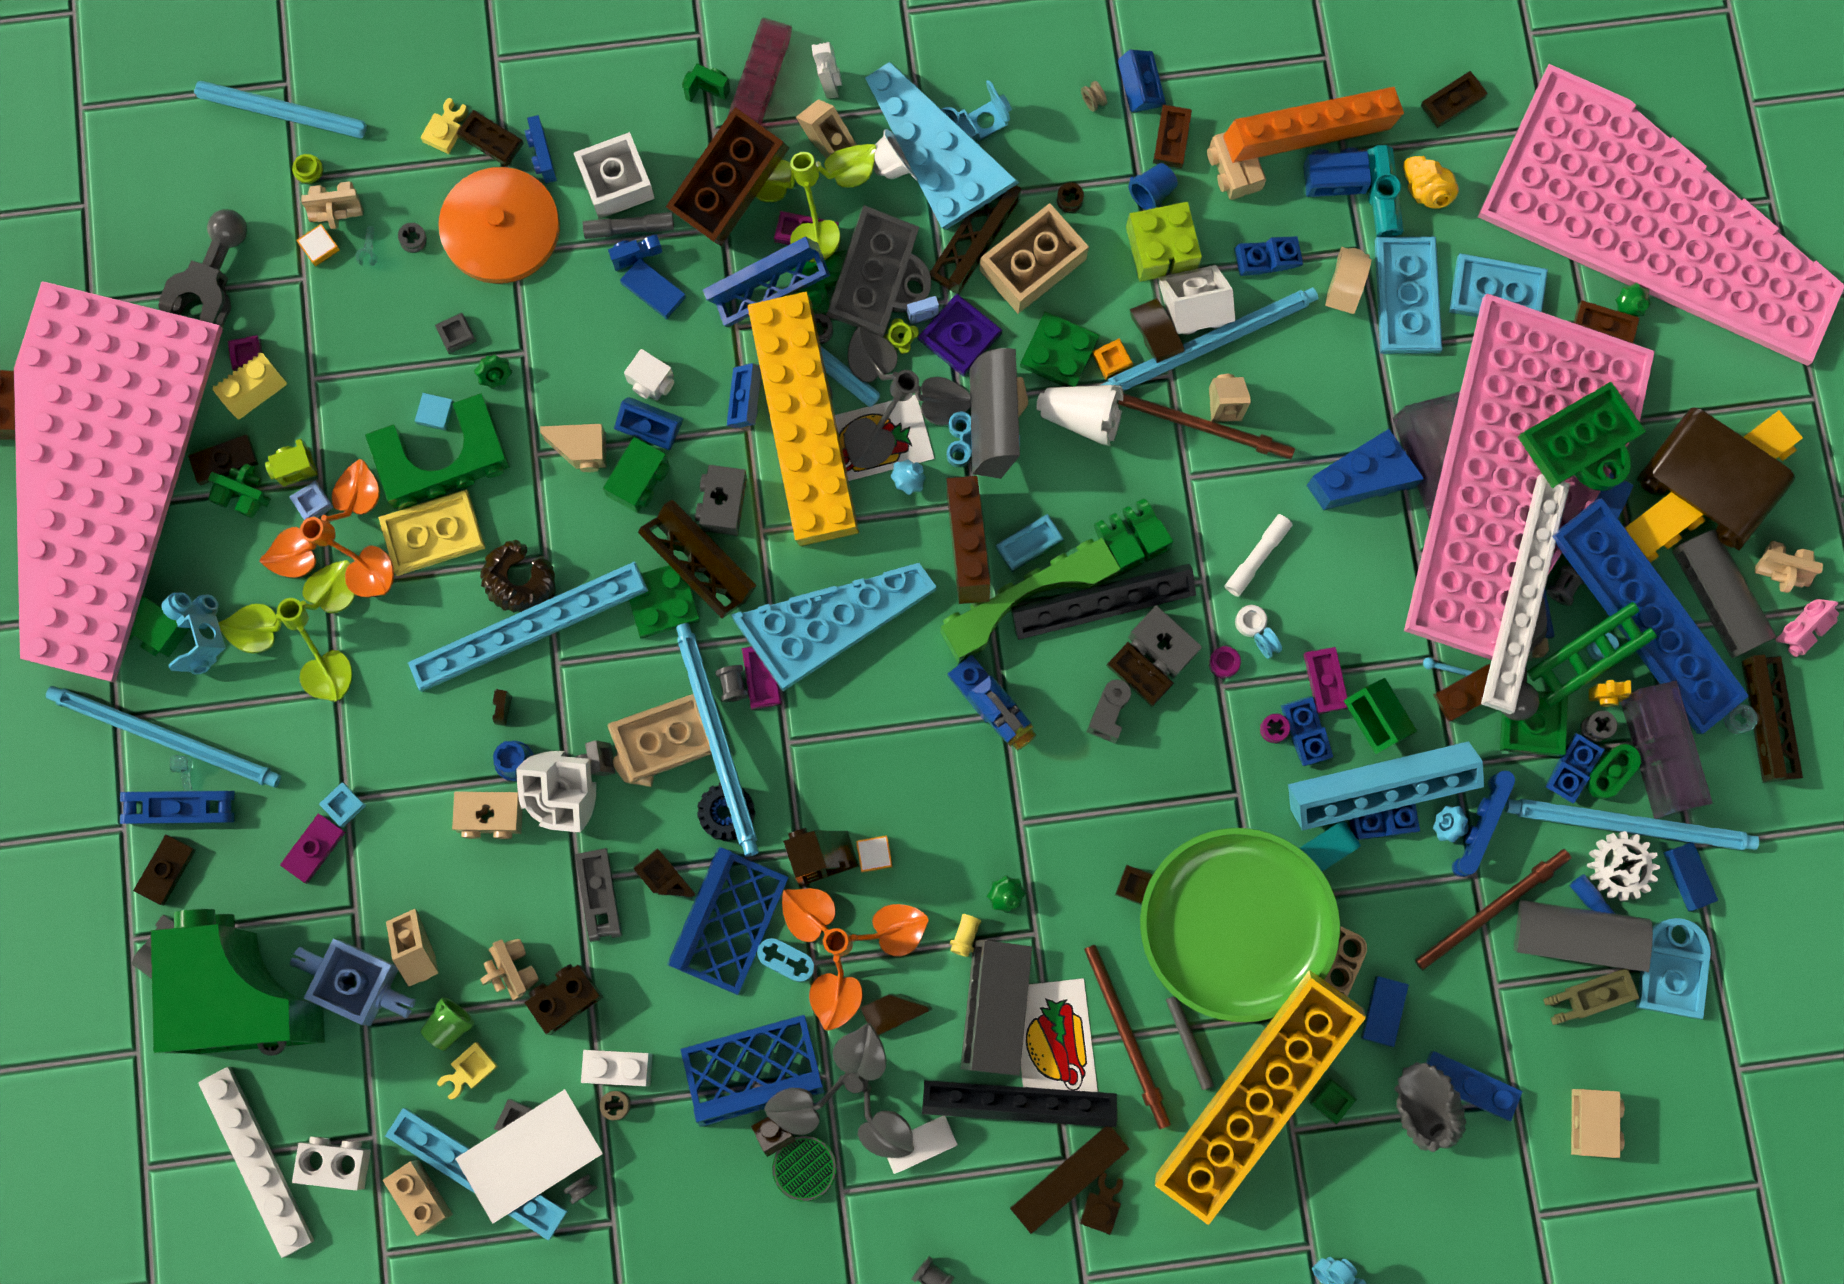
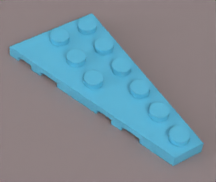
M888 62L865 78L912 171L917 177V181L941 228L945 230L1020 183L955 121L917 88L895 65Z
M920 563L883 572V575L868 579L861 578L852 581L850 584L828 587L789 598L788 601L773 605L759 606L758 609L748 612H737L731 614V618L782 691H785L935 592L937 587Z

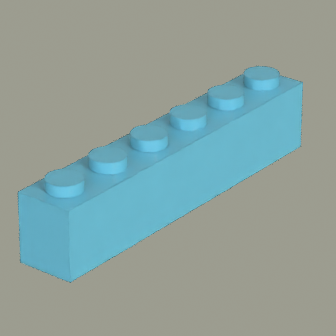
M1468 741L1288 784L1290 809L1303 831L1484 787L1483 761Z

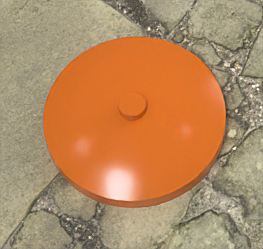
M508 167L483 169L462 179L447 195L439 216L440 239L451 261L466 275L487 283L502 284L515 282L536 272L552 255L560 232L558 210L547 188L532 175Z

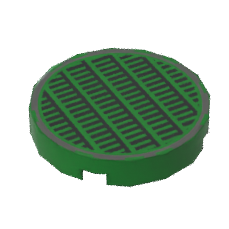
M809 1135L795 1136V1142L775 1153L772 1164L773 1179L778 1189L788 1198L801 1202L815 1200L824 1195L833 1184L837 1172L836 1158L830 1146L820 1138Z

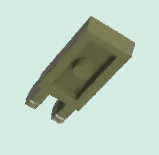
M1623 968L1565 988L1564 992L1546 997L1543 1000L1545 1006H1552L1566 999L1570 1001L1573 1010L1565 1013L1561 1012L1551 1017L1552 1024L1555 1025L1574 1018L1581 1019L1639 999L1629 970Z

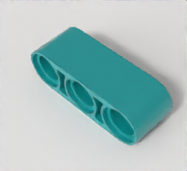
M1340 821L1299 849L1307 854L1321 871H1324L1361 847V844L1347 823Z

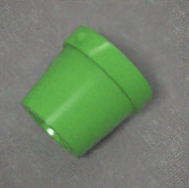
M442 997L422 1027L421 1034L433 1046L446 1051L461 1035L471 1029L474 1025V1020L457 1003Z

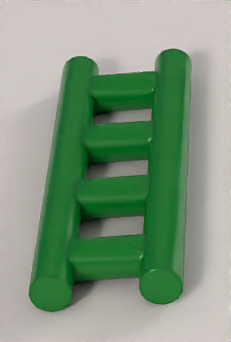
M1634 602L1629 603L1527 671V675L1533 682L1542 677L1551 690V693L1543 697L1549 707L1554 706L1657 638V635L1651 628L1641 632L1632 619V616L1640 612ZM1621 624L1631 640L1615 650L1605 634ZM1595 642L1604 658L1588 667L1579 651ZM1568 659L1578 675L1562 685L1552 669Z

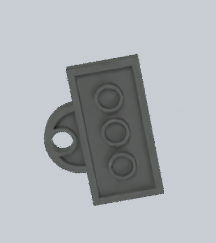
M864 205L861 209L826 316L857 328L862 327L868 332L882 337L885 334L892 311L907 312V304L926 299L931 288V276L924 262L911 254L919 227ZM909 281L918 282L922 287V292L919 294L912 293L908 289L907 283Z

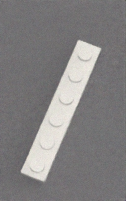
M226 1067L198 1082L281 1258L314 1242L232 1067Z

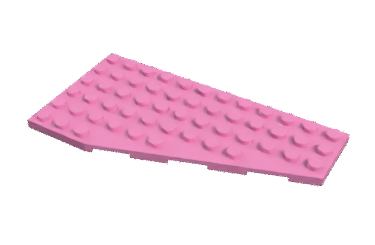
M1549 64L1479 212L1478 218L1631 286L1637 282L1641 287L1649 289V295L1809 366L1813 362L1843 292L1844 284L1819 262L1811 261L1777 231L1779 228L1745 198L1741 200L1706 170L1707 166L1674 137L1670 139L1635 109L1636 104L1630 99Z
M44 281L41 282L14 367L20 659L116 683L223 328L220 325Z
M1488 293L1482 298L1404 628L1405 632L1492 660L1537 476L1542 474L1518 439V436L1609 382L1613 383L1640 422L1655 351ZM1604 466L1603 471L1605 475L1610 477L1611 470ZM1575 475L1565 481L1570 483L1560 528L1592 504L1600 491L1593 490L1582 484ZM1555 545L1549 573L1562 554L1557 545Z

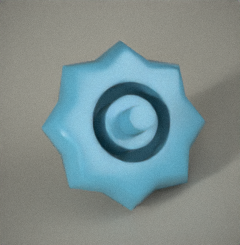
M909 459L894 463L893 472L890 476L895 482L896 489L904 491L907 495L921 492L923 482L926 479L923 474V466L918 462L913 463Z
M1447 805L1441 812L1436 814V822L1433 829L1437 833L1439 841L1455 842L1460 836L1468 833V819L1460 806L1451 807Z

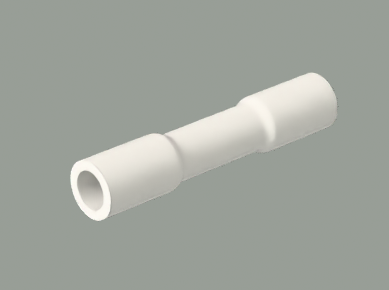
M1281 514L1276 516L1262 535L1260 542L1225 584L1224 587L1231 594L1237 597L1242 594L1254 578L1256 571L1293 526L1288 518Z

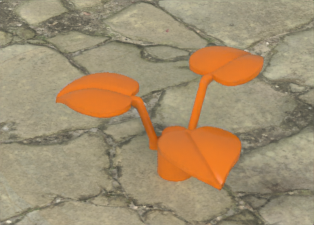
M359 459L350 465L340 476L333 488L332 504L337 510L345 512L331 516L322 515L321 519L309 517L303 521L300 528L291 527L284 530L276 537L269 550L259 561L270 571L288 578H300L307 575L315 567L316 556L312 550L317 545H330L355 560L347 567L345 572L346 585L351 592L366 598L386 595L390 591L394 580V567L389 555L383 549L370 545L365 547L358 556L334 541L335 529L330 524L331 521L350 517L352 511L359 515L366 514L378 503L380 486L366 462Z
M813 888L786 889L783 891L782 910L790 932L801 941L814 942L823 931L825 934L823 938L824 948L834 955L833 960L837 967L838 977L831 973L819 976L811 985L809 992L811 1007L825 1030H834L846 1024L857 1013L862 1003L863 991L860 982L853 977L843 978L844 970L841 957L850 953L853 948V942L879 938L880 947L885 953L895 957L908 955L916 949L922 939L929 922L926 914L908 905H887L878 910L872 919L873 926L878 933L850 935L842 929H829L827 927L835 918L836 908L832 898L824 891Z

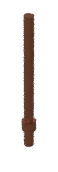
M1124 394L1123 401L1119 400L1118 402L1119 405L1256 448V452L1265 455L1269 452L1292 459L1295 451L1293 447L1272 441V437L1263 434L1259 437Z
M1562 849L1548 861L1538 863L1531 869L1532 873L1415 960L1417 966L1424 970L1537 884L1547 882L1554 876L1553 872L1572 859L1570 854L1565 849Z
M1095 944L1085 948L1087 958L1144 1091L1141 1095L1145 1105L1150 1106L1159 1130L1168 1127L1171 1123L1161 1101L1164 1099L1160 1088L1155 1087L1097 946Z

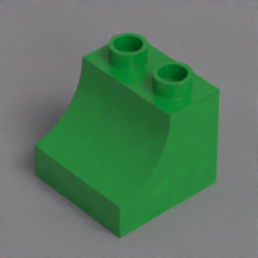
M214 909L174 912V928L151 930L154 1053L197 1055L259 1049L258 1043H264L265 1048L279 1047L277 1042L286 1041V1046L325 1043L323 1007L296 997L275 981L260 955L257 933L235 928L234 914H215Z

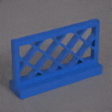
M718 847L667 965L738 995L788 877L731 853L729 850ZM734 861L746 866L750 879L733 885L729 871ZM751 869L763 874L754 877ZM765 876L779 880L775 892L762 898L756 880ZM727 879L729 887L721 890L725 880ZM752 882L758 900L741 906L735 888ZM731 890L738 908L720 914L716 904L718 896ZM772 898L768 908H766L764 901ZM760 903L764 912V918L761 923L750 927L743 909ZM714 908L717 916L709 919L711 912ZM739 911L746 929L728 935L722 918ZM719 920L725 937L708 944L703 933L705 926ZM759 928L754 939L751 930ZM748 933L752 946L749 952L737 956L730 939ZM701 938L704 946L696 949ZM727 941L733 958L716 965L710 947ZM706 949L712 967L701 972L688 967L693 954ZM746 957L743 967L741 968L739 960ZM735 962L739 976L734 986L722 981L718 968ZM714 970L717 979L706 975V973Z
M805 1015L680 1049L694 1106L693 1111L696 1123L700 1127L764 1110L768 1100L784 1089L802 1088L808 1090L812 1096L825 1092ZM800 1025L803 1036L796 1047L781 1039L787 1028ZM780 1030L777 1036L771 1033ZM763 1034L774 1040L765 1056L750 1048L755 1038ZM745 1039H749V1040L747 1041L746 1045L743 1044V1043L740 1042V1041L745 1040ZM731 1043L743 1048L734 1064L719 1056L725 1045ZM778 1043L794 1051L785 1067L769 1059ZM804 1043L806 1045L807 1053L801 1050ZM717 1048L715 1053L709 1051V1049ZM704 1052L712 1058L704 1072L701 1073L692 1067L689 1055ZM747 1052L762 1059L754 1075L739 1068ZM799 1054L810 1061L812 1072L797 1075L790 1071L789 1068ZM716 1060L731 1068L722 1084L707 1076ZM766 1063L782 1071L774 1083L766 1084L758 1079ZM736 1071L751 1079L746 1089L738 1093L727 1088ZM694 1074L700 1077L697 1083L695 1082ZM786 1074L792 1076V1078L783 1080ZM704 1080L719 1088L713 1100L700 1103L698 1090ZM755 1082L761 1085L760 1087L752 1089ZM724 1091L730 1094V1095L721 1097V1095L723 1094Z

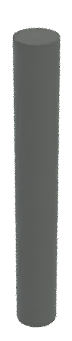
M1175 996L1165 999L1202 1090L1214 1086L1180 1001Z

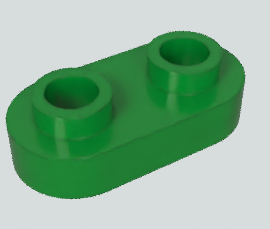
M1620 744L1612 748L1590 772V778L1586 783L1589 793L1598 799H1608L1615 796L1639 769L1641 756L1638 750L1629 744ZM1618 756H1622L1625 759V766L1618 764ZM1599 778L1605 781V789H1601L1598 786Z

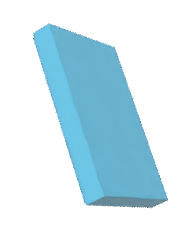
M1459 253L1456 261L1449 312L1478 318L1482 298L1487 293L1542 312L1548 269Z

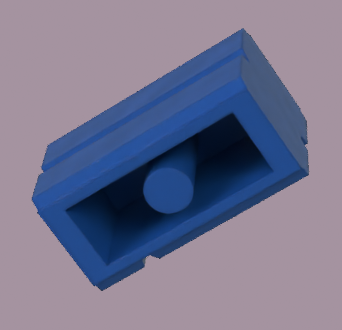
M1351 147L1341 150L1340 153H1329L1326 149H1319L1308 154L1304 162L1303 169L1307 197L1366 194L1371 185L1367 151H1358L1357 148Z

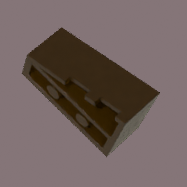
M803 828L789 833V839L783 841L795 878L800 887L859 867L848 831L814 830L808 832L807 828Z

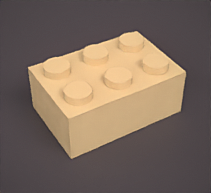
M1049 203L984 254L980 260L979 271L1019 314L1082 264L1087 258L1089 246Z

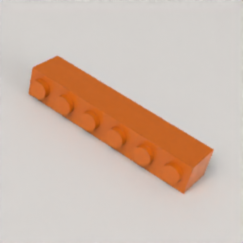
M1389 87L1238 118L1233 121L1223 135L1232 163L1387 131L1395 125L1404 114L1395 87Z

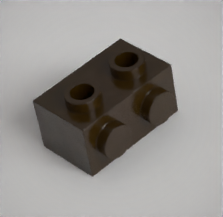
M569 964L555 974L557 979L548 986L542 983L529 992L531 998L524 1003L546 1035H552L603 998V995L583 966L577 964L573 967L572 964Z

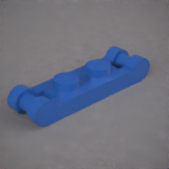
M1504 770L1490 777L1488 786L1491 792L1488 798L1484 797L1478 806L1476 814L1480 817L1476 826L1472 825L1465 836L1464 842L1468 844L1462 858L1455 860L1452 864V871L1456 876L1465 877L1477 871L1515 783V777L1510 771Z
M235 791L120 792V802H123V814H120V824L235 822V813H231V800H235ZM210 800H218V813H210ZM137 801H143V814H137Z

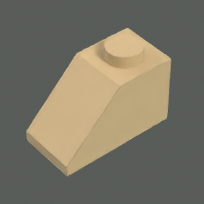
M818 99L796 117L809 140L826 159L837 150L857 145L833 105Z
M1221 374L1217 378H1213L1209 386L1211 421H1242L1251 403L1244 377H1235L1233 374Z
M602 424L540 426V433L544 440L576 469H580L582 472H596L599 468H606V432Z
M413 909L386 921L392 960L407 985L410 987L438 974L435 953L417 910Z

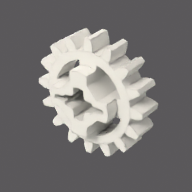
M1625 831L1620 832L1618 837L1614 833L1606 835L1607 842L1603 839L1596 842L1600 850L1589 852V855L1595 858V862L1587 864L1588 868L1595 869V873L1589 878L1590 880H1599L1598 891L1608 889V898H1614L1618 894L1620 901L1628 900L1629 895L1633 900L1641 897L1640 891L1643 893L1651 891L1647 883H1654L1658 880L1652 874V871L1660 869V865L1652 864L1651 860L1658 855L1657 853H1648L1647 849L1650 843L1640 844V835L1638 834L1632 835L1629 839ZM1627 847L1635 851L1637 855L1629 852ZM1606 855H1607V856H1608V860H1607V863H1606V865H1605V867H1604V861H1605V857H1606ZM1624 862H1633L1632 865L1627 866L1622 871L1621 869L1614 871V868L1619 867ZM1641 867H1642V874H1641V877H1639L1638 874H1639V872H1640V870H1641ZM1609 878L1617 880L1620 886L1612 882Z

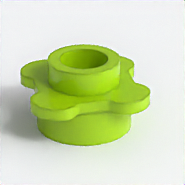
M896 318L892 321V326L884 338L893 346L899 348L901 353L905 354L910 352L911 343L914 338L918 337L919 330L916 326H908L901 318ZM900 333L904 334L902 339L899 338Z

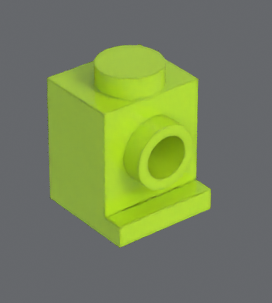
M302 439L295 441L296 447L286 446L278 449L275 452L276 454L268 456L269 461L265 462V467L271 480L276 479L283 487L318 475L310 448Z

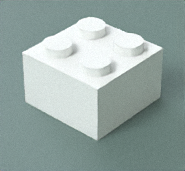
M630 132L574 152L576 162L599 219L655 199L650 181Z

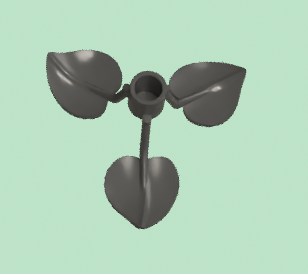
M862 327L856 329L848 347V364L851 372L859 380L867 383L874 381L878 376L881 380H893L890 385V393L894 398L879 423L876 425L867 418L855 420L848 426L844 435V445L851 464L858 468H871L887 460L894 449V435L890 431L882 429L898 401H907L915 393L917 400L923 401L921 405L923 416L935 425L946 426L949 425V419L954 413L966 412L971 408L970 393L957 383L943 377H930L919 386V378L913 371L902 370L899 373L895 371L893 374H888L893 371L897 364V352L893 345L885 338L868 332Z
M867 1023L858 1030L843 1036L835 1044L833 1059L845 1074L839 1077L836 1084L819 1102L814 1103L812 1094L806 1089L788 1088L772 1096L765 1106L767 1116L785 1131L796 1135L808 1134L816 1129L820 1122V1116L816 1110L821 1109L842 1085H845L846 1089L852 1093L864 1092L865 1118L868 1122L860 1125L858 1137L867 1150L875 1155L886 1158L904 1157L914 1151L911 1127L901 1115L892 1111H880L874 1117L871 1115L870 1091L872 1087L869 1081L881 1077L887 1064L883 1044L871 1023Z

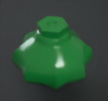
M1637 282L1629 287H1623L1620 295L1615 299L1618 305L1617 311L1636 317L1644 316L1647 308L1651 305L1649 289L1641 287Z
M494 354L481 359L474 373L478 377L479 385L494 389L499 385L506 384L507 378L512 375V370L509 367V360L507 358H500Z
M1005 875L1000 880L992 882V888L988 892L987 897L991 901L992 909L1009 913L1012 909L1021 906L1026 891L1022 888L1020 879H1012Z

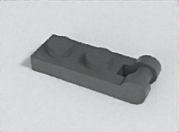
M604 848L575 854L589 941H600V937L609 935L612 938L621 937L622 928L608 849ZM607 914L609 923L598 925L596 916Z

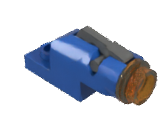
M973 655L969 656L948 673L947 676L985 723L989 722L1010 747L1014 746L1019 751L1037 736L1033 731L1034 726L994 677L987 674Z

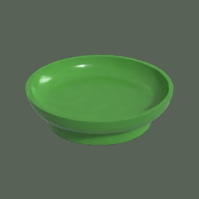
M1226 828L1210 831L1188 840L1163 860L1151 877L1144 894L1140 914V930L1144 951L1149 964L1158 979L1173 996L1193 1010L1209 1017L1231 1022H1255L1273 1018L1309 970L1325 980L1338 950L1340 918L1334 893L1325 875L1316 863L1297 846L1265 831L1250 828Z

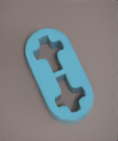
M774 938L764 940L758 947V958L766 967L796 982H805L812 977L815 970L814 962L807 954ZM774 944L777 945L778 953L785 956L784 961L782 962L776 958H773L770 962L766 961L767 955L763 952L765 947L771 948ZM791 959L799 963L801 959H805V966L809 968L808 973H801L799 977L795 976V969L787 964L788 960Z

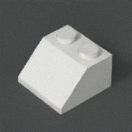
M1216 265L1158 277L1166 312L1177 334H1192L1199 329L1208 327L1220 328L1227 323L1235 322L1233 289Z

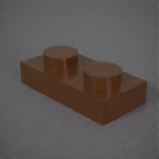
M1169 105L1162 106L1153 164L1163 163L1169 167L1182 169L1192 109Z
M1581 300L1578 304L1573 323L1633 343L1640 318Z
M1490 664L1484 665L1433 694L1448 721H1452L1481 705Z

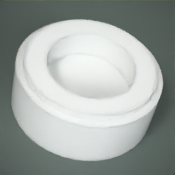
M1247 605L1238 612L1235 618L1236 628L1242 635L1254 637L1255 634H1261L1266 628L1267 615L1261 607Z

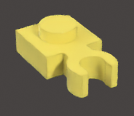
M451 98L444 102V114L441 116L434 113L420 137L423 143L447 154L451 152L459 138L457 132L461 125L458 122L464 120L468 114V109L464 104L461 105L458 111L452 112L454 102Z
M475 1042L451 1063L456 1072L453 1075L441 1077L437 1085L442 1087L448 1081H452L455 1089L448 1098L450 1100L456 1099L463 1092V1085L465 1083L471 1089L475 1088L498 1065L480 1044Z

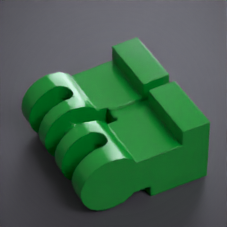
M1145 498L1136 502L1140 516H1137L1130 506L1123 508L1126 524L1134 534H1128L1125 523L1117 513L1109 516L1114 530H1110L1103 520L1094 523L1098 538H1103L1121 569L1118 577L1142 565L1144 559L1148 562L1171 550L1173 540Z

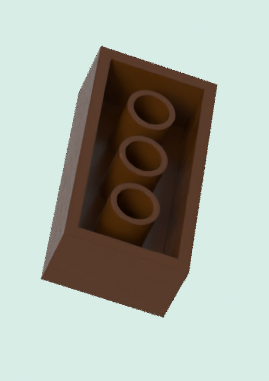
M734 107L666 208L710 240L722 246L787 153L789 147L781 139Z

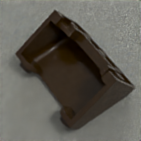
M1690 408L1636 480L1640 482L1644 490L1651 494H1663L1668 489L1719 524L1716 531L1721 543L1740 551L1795 481V475L1787 466L1707 412L1699 408Z

